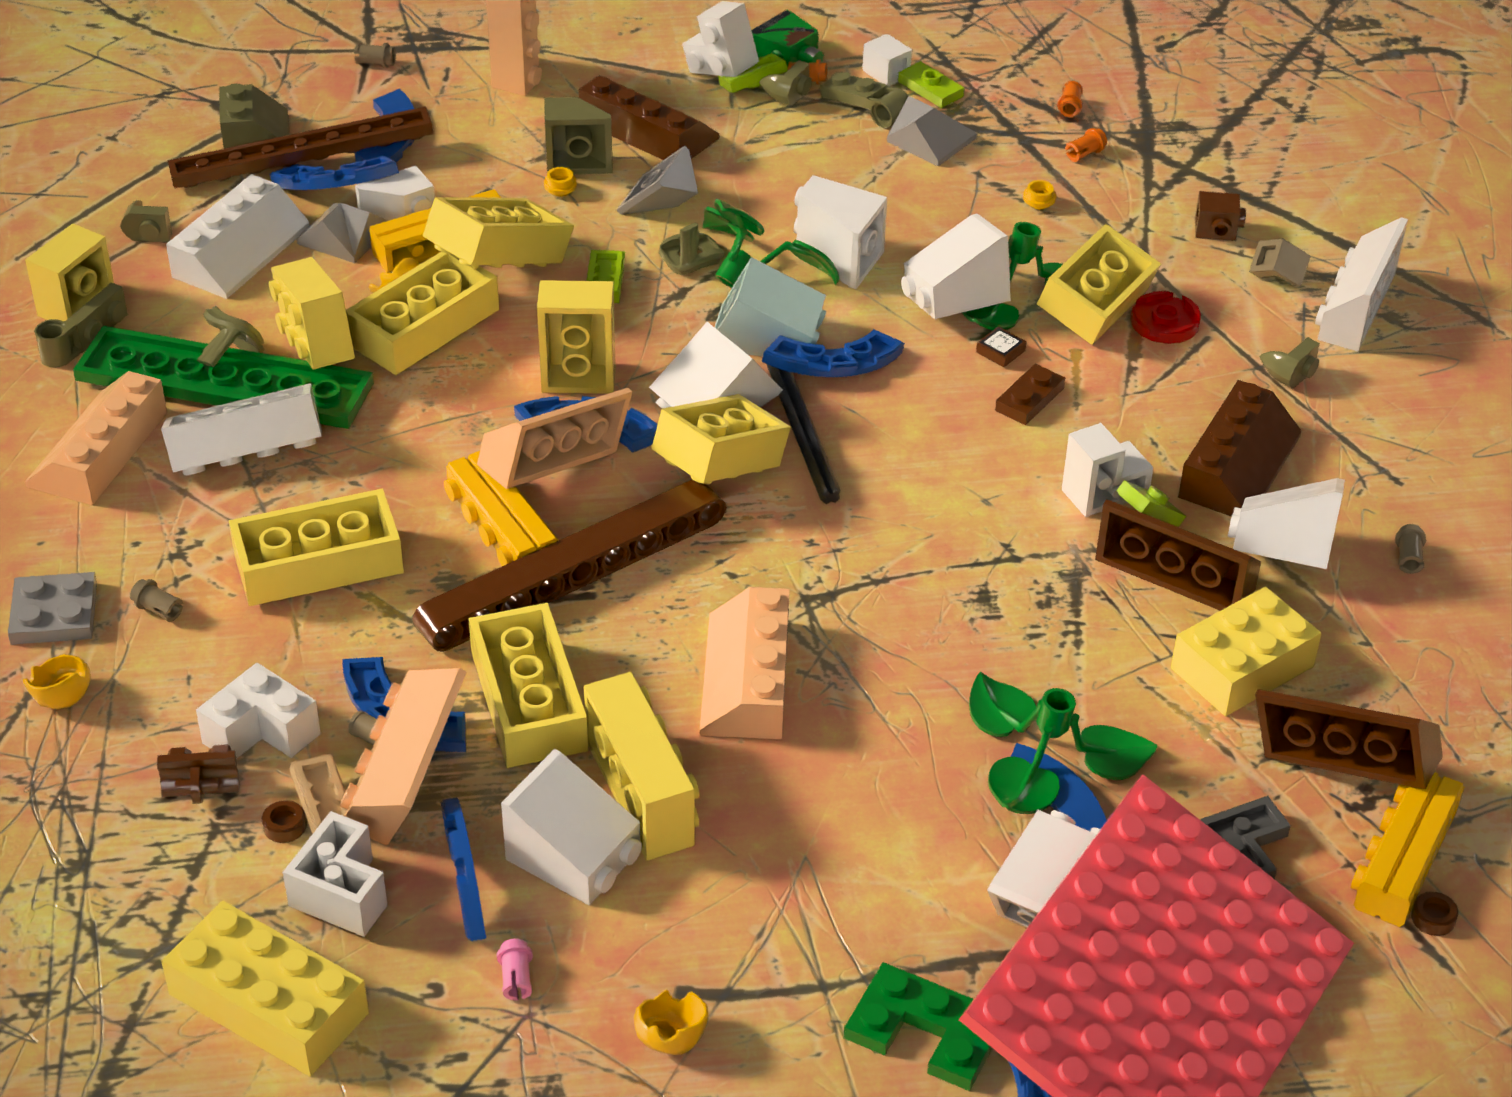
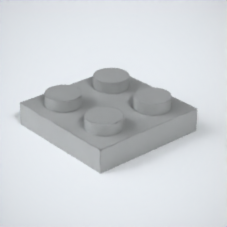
M95 572L14 578L8 627L10 644L92 639L97 590Z

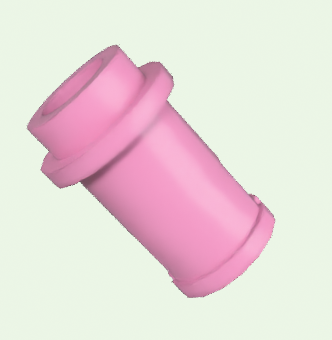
M510 939L503 942L501 949L497 952V961L502 965L503 996L509 1000H518V987L521 988L523 999L529 997L532 993L529 962L533 959V954L528 944L521 939Z

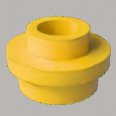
M566 167L550 169L544 179L545 190L558 197L572 193L577 187L576 177Z
M1034 180L1024 190L1023 200L1034 209H1046L1056 202L1054 186L1045 180Z

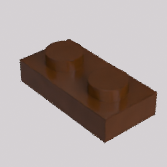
M1035 363L996 400L995 411L1023 425H1027L1064 389L1066 377Z

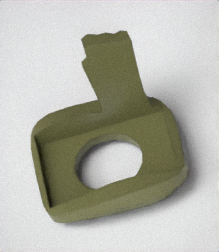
M696 222L680 229L679 234L665 239L659 248V254L668 267L680 275L719 264L720 259L724 257L722 248L709 235L700 233Z
M217 306L205 310L203 316L211 326L219 328L220 333L203 349V353L197 359L199 363L214 367L232 343L242 350L259 353L264 351V339L253 325L242 319L225 314Z

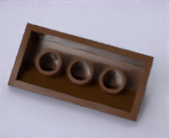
M599 75L579 88L580 99L611 115L612 137L661 160L666 159L683 146L688 148L692 159L719 139V133L701 121L613 82L606 77Z
M1237 380L1185 461L1178 498L1232 517L1234 508H1242L1245 498L1267 493L1300 438L1302 431L1273 391L1253 383Z
M1106 499L1103 503L1096 561L1220 611L1249 596L1256 590L1261 561L1111 500Z
M1260 689L1255 694L1265 758L1424 790L1443 758L1440 725L1412 717Z

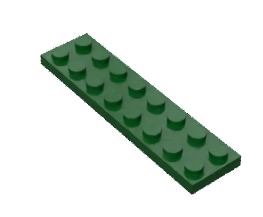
M102 326L73 369L75 381L109 386L128 371L161 379L164 397L215 406L311 383L320 424L345 429L350 428L374 384L373 372L334 365L313 370L305 360L230 347L217 364L212 367L197 361L203 353V349L208 345L207 343L109 326Z

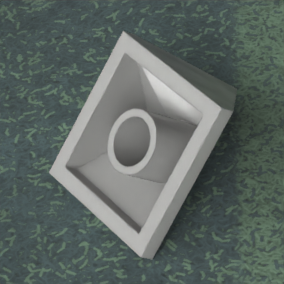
M908 96L887 136L888 143L936 166L941 165L977 139V133L934 107Z
M683 146L644 173L617 208L618 213L623 215L674 208L696 195L698 190L688 148Z
M334 203L297 238V244L356 263L371 248L370 226L388 220L343 203Z

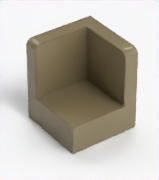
M1285 239L1261 240L1258 242L1249 272L1257 277L1279 276L1293 286H1301L1311 256Z

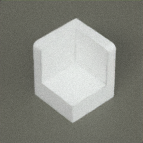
M889 34L871 40L864 44L863 71L880 83L887 84L888 86L898 82V72L911 66L912 49Z

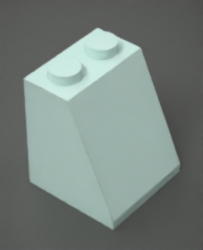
M751 257L722 303L714 328L746 354L763 357L764 351L779 335L800 342L816 344L820 333L815 330L820 327L826 315V311L822 309L826 295Z

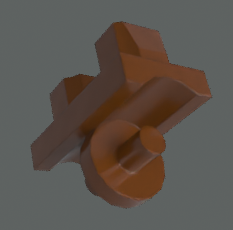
M228 744L213 745L208 752L192 753L186 747L170 748L167 755H158L157 757L162 797L191 795L193 804L203 803L204 794L239 792L240 782L235 750L232 751Z

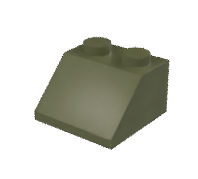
M230 84L219 87L220 128L223 148L289 135L288 109L252 84Z
M578 97L544 98L547 172L555 167H566L573 174L613 173L611 115Z

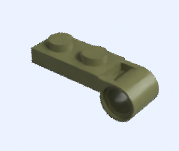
M847 72L835 73L831 79L820 85L821 97L870 109L873 121L881 128H889L895 123L909 96L901 89L875 82L871 78L852 76Z
M110 283L65 322L51 319L38 324L35 328V336L41 362L45 366L53 368L67 365L80 353L87 350L102 326L114 327L127 316L123 287Z

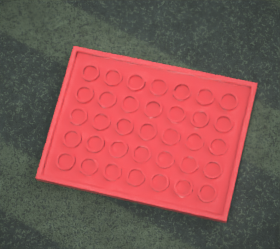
M1142 774L959 1018V1021L1052 1097H1258L1354 945V942Z

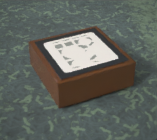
M998 326L977 342L976 353L1005 367L1026 351L1027 341Z

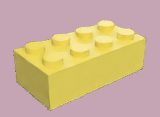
M434 197L423 237L435 243L434 247L437 250L457 256L459 263L470 268L477 269L480 265L502 268V265L506 264L516 267H524L525 264L546 267L548 263H562L574 225L527 198Z
M440 252L346 309L353 348L394 375H398L498 311L497 276L481 266L477 269L466 267L459 263L457 256Z
M383 488L229 520L234 555L249 606L404 573L401 541Z
M548 603L468 618L471 653L506 767L511 768L543 761L553 749L562 752L565 756L587 752V716Z
M632 672L584 685L588 746L615 800L640 822L641 851L646 861L695 846V827L699 826L695 799L699 798V788L693 774H686L683 769V759L677 744H670L668 741L667 729L660 714L654 715L647 688L645 686L639 687Z
M223 900L161 961L169 995L309 1077L316 1072L369 1014L363 979Z

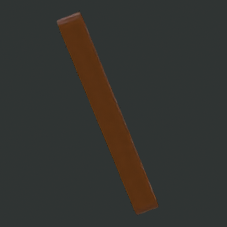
M692 479L424 602L413 614V625L436 651L444 652L470 640L468 618L550 603L714 526L726 513V503L707 484L698 483Z

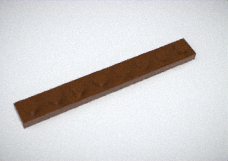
M425 106L168 160L174 189L180 187L190 188L199 183L213 180L223 181L241 174H256L265 169L279 166L289 167L298 162L312 159L323 160L331 155L355 153L360 149L374 146L384 147L393 142L407 139L417 140L426 135L434 134Z

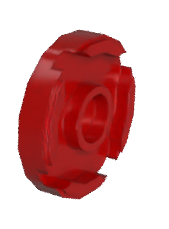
M1153 291L1140 296L1136 300V304L1132 307L1130 321L1133 329L1146 339L1164 344L1181 343L1191 339L1198 333L1201 312L1198 305L1186 296L1182 295V299L1173 297L1174 292Z

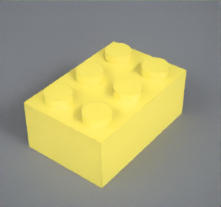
M1105 224L1049 277L1037 305L1093 345L1148 290L1161 263L1108 224Z
M313 257L271 267L273 280L269 281V288L274 302L278 301L280 313L275 315L277 326L281 334H286L290 346H296L300 359L305 358L313 370L355 359L343 293Z
M540 280L537 317L542 393L609 394L614 392L616 364L613 281Z
M740 394L661 409L651 449L663 456L668 464L677 466L690 474L694 481L710 484L712 481L736 478L738 475L762 472L765 469L780 466L791 426Z
M1265 586L1177 634L1171 669L1226 717L1256 700L1255 694L1258 689L1272 691L1314 667L1322 633Z

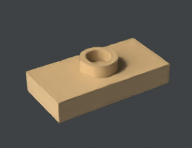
M327 754L291 762L290 773L312 834L330 811L344 816L346 809L339 806L346 791L333 755Z

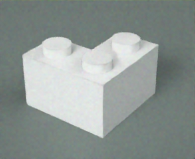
M721 1L698 15L697 19L701 32L682 44L690 73L736 77L759 62L744 3Z
M1102 423L1069 433L1062 491L1085 517L1102 512L1103 503L1106 499L1121 505L1128 503L1117 492V489L1124 480L1147 490L1151 486L1153 466L1129 440L1119 443Z
M255 663L196 709L202 743L210 749L213 745L228 744L232 751L235 750L236 759L261 739L292 758L321 735L316 700L259 663Z
M330 811L283 871L288 906L365 937L387 907L383 872L369 866L373 857L368 825Z

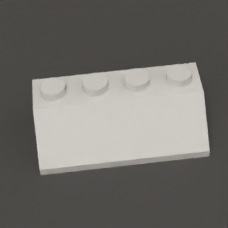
M251 174L166 244L171 276L228 299L310 227L309 221L279 184Z
M1401 217L1361 236L1356 248H1349L1344 267L1340 266L1337 273L1335 286H1330L1325 305L1321 304L1317 313L1315 325L1320 326L1318 340L1359 352L1396 274L1408 219Z
M311 383L165 419L161 428L173 472L183 471V475H192L205 471L206 464L220 462V466L237 464L243 461L242 456L257 453L258 458L274 455L280 452L278 447L293 444L295 449L308 447L316 444L315 438L322 437Z

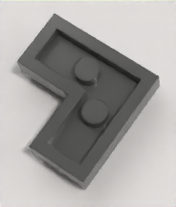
M1269 796L1200 819L1275 879L1277 869L1260 846L1288 837L1291 825Z

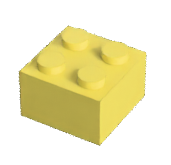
M73 223L25 259L37 316L46 320L57 319L65 322L106 286L114 283L105 236Z

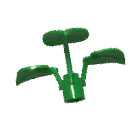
M716 199L714 202L716 209L706 207L704 210L702 228L736 235L731 251L715 274V277L720 282L732 288L751 258L748 253L740 249L744 239L753 242L755 238L749 231L761 236L765 230L755 218L745 211L735 208L723 200ZM794 240L793 243L789 241L784 242L760 261L768 264L783 251L789 250L802 261L829 275L833 279L835 286L839 281L837 268L830 258L818 249L798 240Z
M1018 222L1014 225L1012 235H1010L1008 241L1009 260H1012L1009 266L1010 283L1017 263L1028 264L1034 257H1036L1038 275L1046 278L1044 285H1046L1049 277L1063 265L1053 262L1043 265V246L1038 245L1041 229L1035 224ZM1005 303L962 312L969 321L975 322L989 330H994L998 326L1008 330L1016 325L1019 318L1018 309Z
M980 672L970 692V716L975 725L983 732L994 737H1006L1014 729L1019 733H1023L1037 719V725L1042 733L1032 764L1020 757H1005L996 761L989 771L988 785L991 793L1002 807L1007 808L1011 812L1033 814L1037 810L1043 811L1056 800L1060 787L1059 778L1054 772L1039 768L1049 738L1062 736L1069 730L1070 726L1076 749L1079 752L1086 753L1084 762L1087 768L1093 773L1110 780H1124L1135 775L1154 755L1157 744L1134 733L1107 725H1092L1084 728L1080 733L1078 725L1080 716L1074 713L1076 699L1070 692L1061 688L1047 690L1036 706L1034 700L1022 690L995 681Z

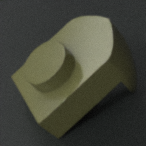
M798 60L784 75H769L760 80L759 83L774 100L794 106L803 95L808 94L811 88L812 80L809 77L810 64Z
M136 200L125 211L120 228L131 240L147 242H169L171 240L172 229L168 207L143 206L142 201Z
M1307 337L1289 354L1281 351H1269L1261 354L1260 359L1274 379L1294 389L1306 377L1311 378L1315 374L1319 366L1317 355L1320 343Z

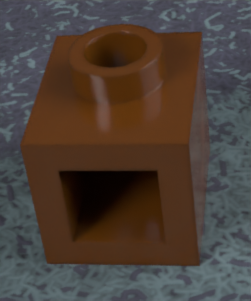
M1199 191L1195 214V238L1236 241L1238 228H1244L1246 208H1240V194Z

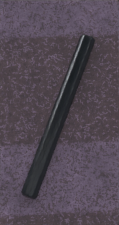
M767 364L772 379L783 390L779 394L780 400L820 500L825 504L831 501L836 503L840 499L839 493L841 490L792 372Z

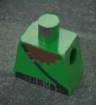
M788 9L751 30L758 58L773 53L786 61L787 68L789 62L796 63L798 60L806 63H816V60H821V63L823 62L824 53L818 49L819 33L817 29Z

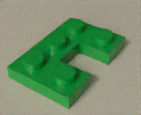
M882 962L844 1027V1039L884 1056L904 1022L941 1037L942 1039L928 1062L927 1074L967 1091L971 1090L993 1049L959 1021V1018L974 1000L973 998L885 962Z

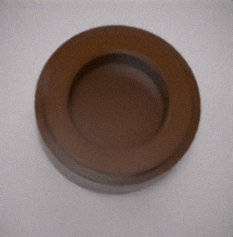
M288 800L278 801L269 805L262 814V825L266 837L278 843H287L298 839L306 830V818L302 806Z
M1439 892L1420 894L1415 899L1411 912V919L1414 925L1420 931L1433 936H1442L1450 933L1454 929L1458 917L1456 903L1447 895Z

